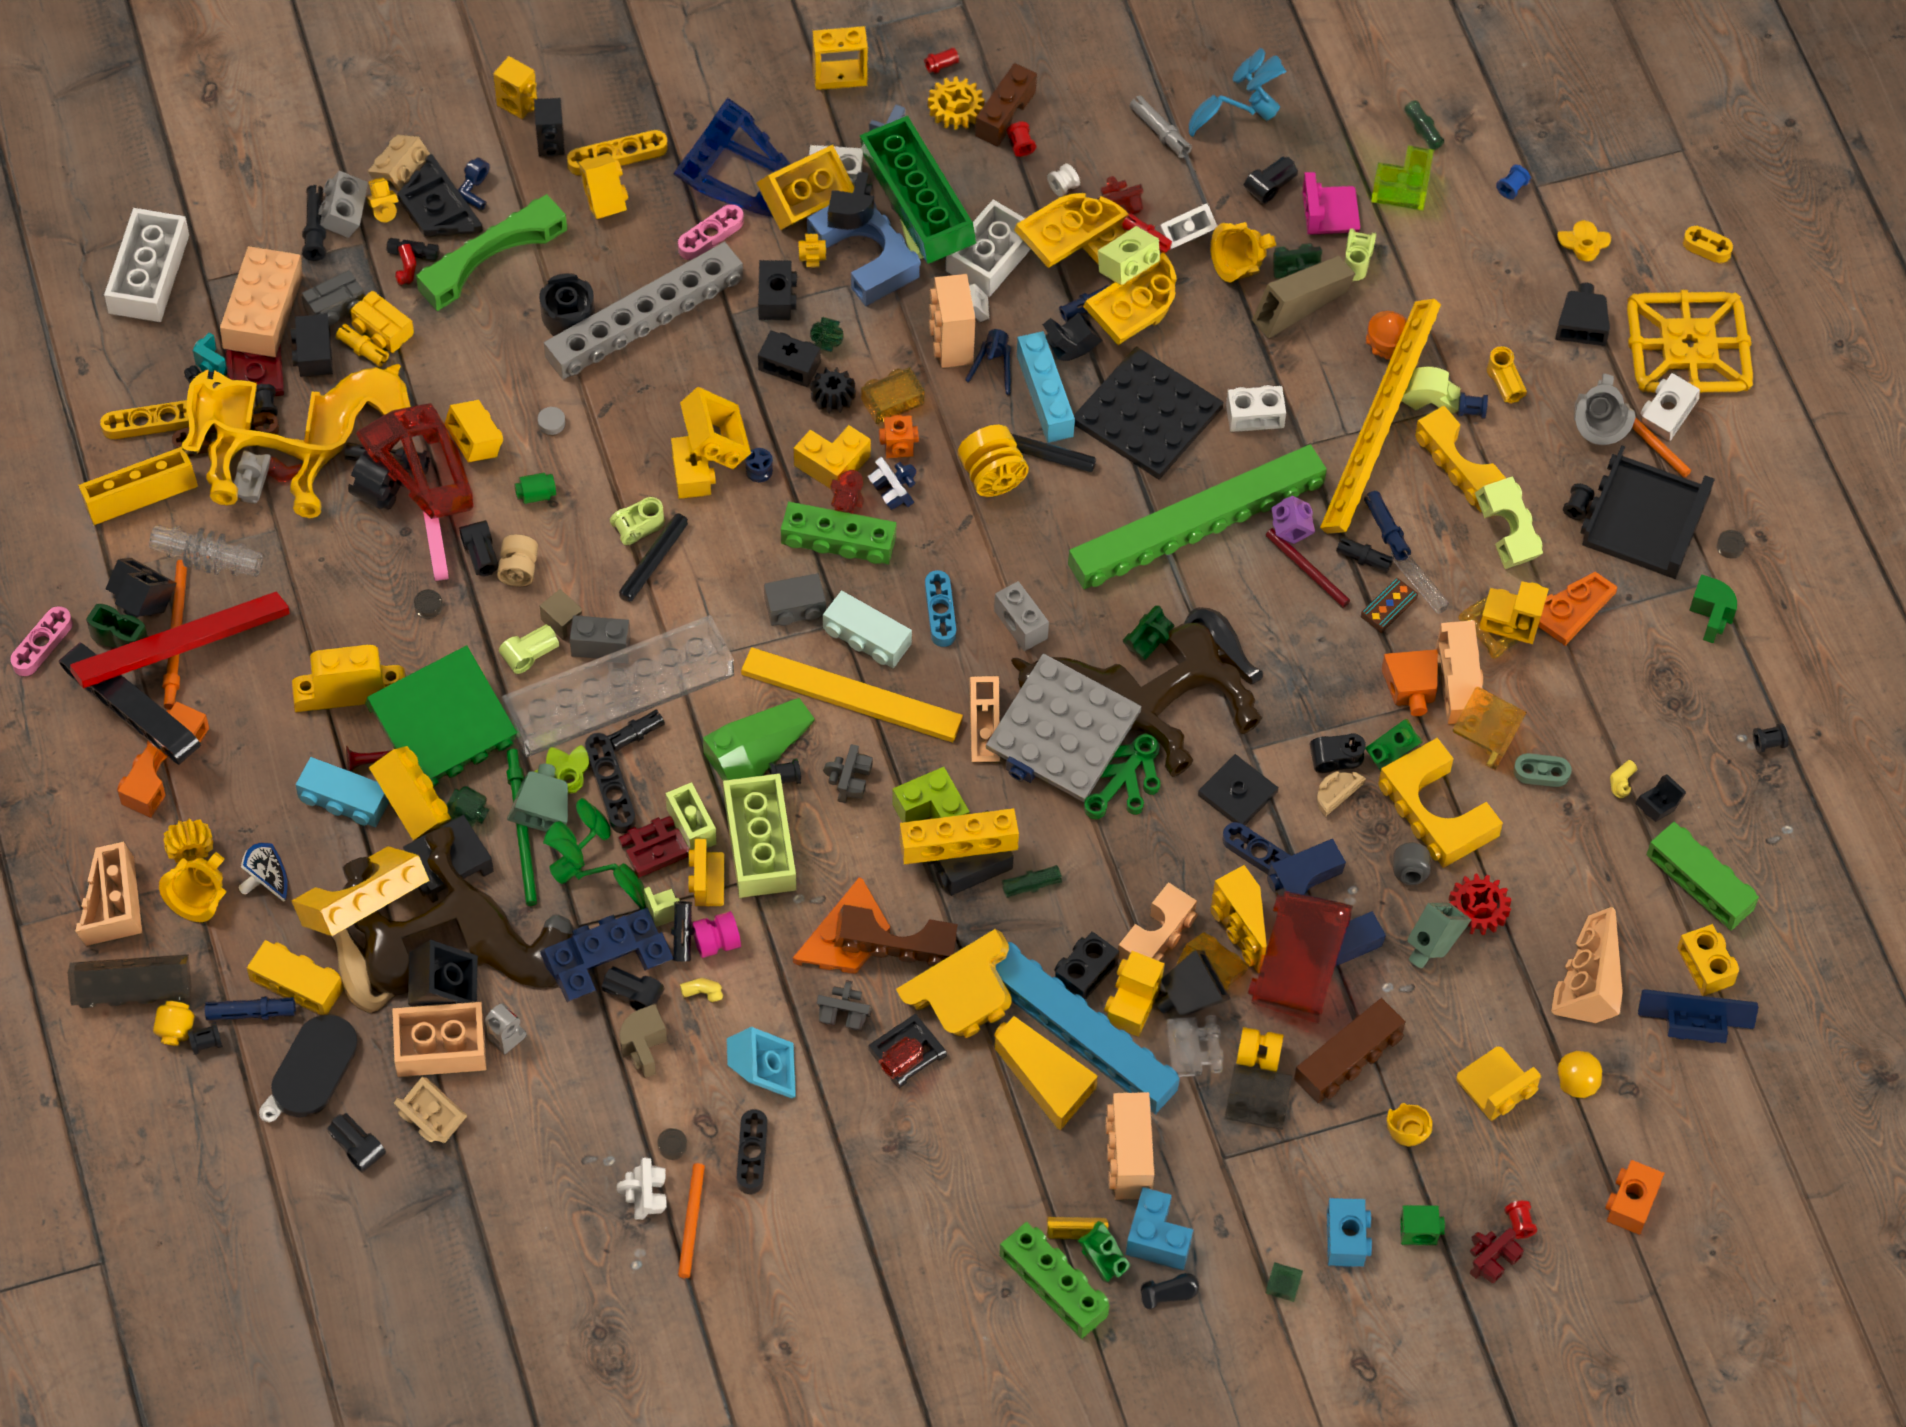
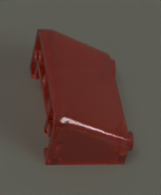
M1285 891L1283 896L1277 895L1273 911L1278 913L1258 979L1252 977L1248 994L1253 995L1252 1004L1319 1024L1323 1012L1324 999L1327 997L1331 978L1346 934V928L1349 926L1353 906Z

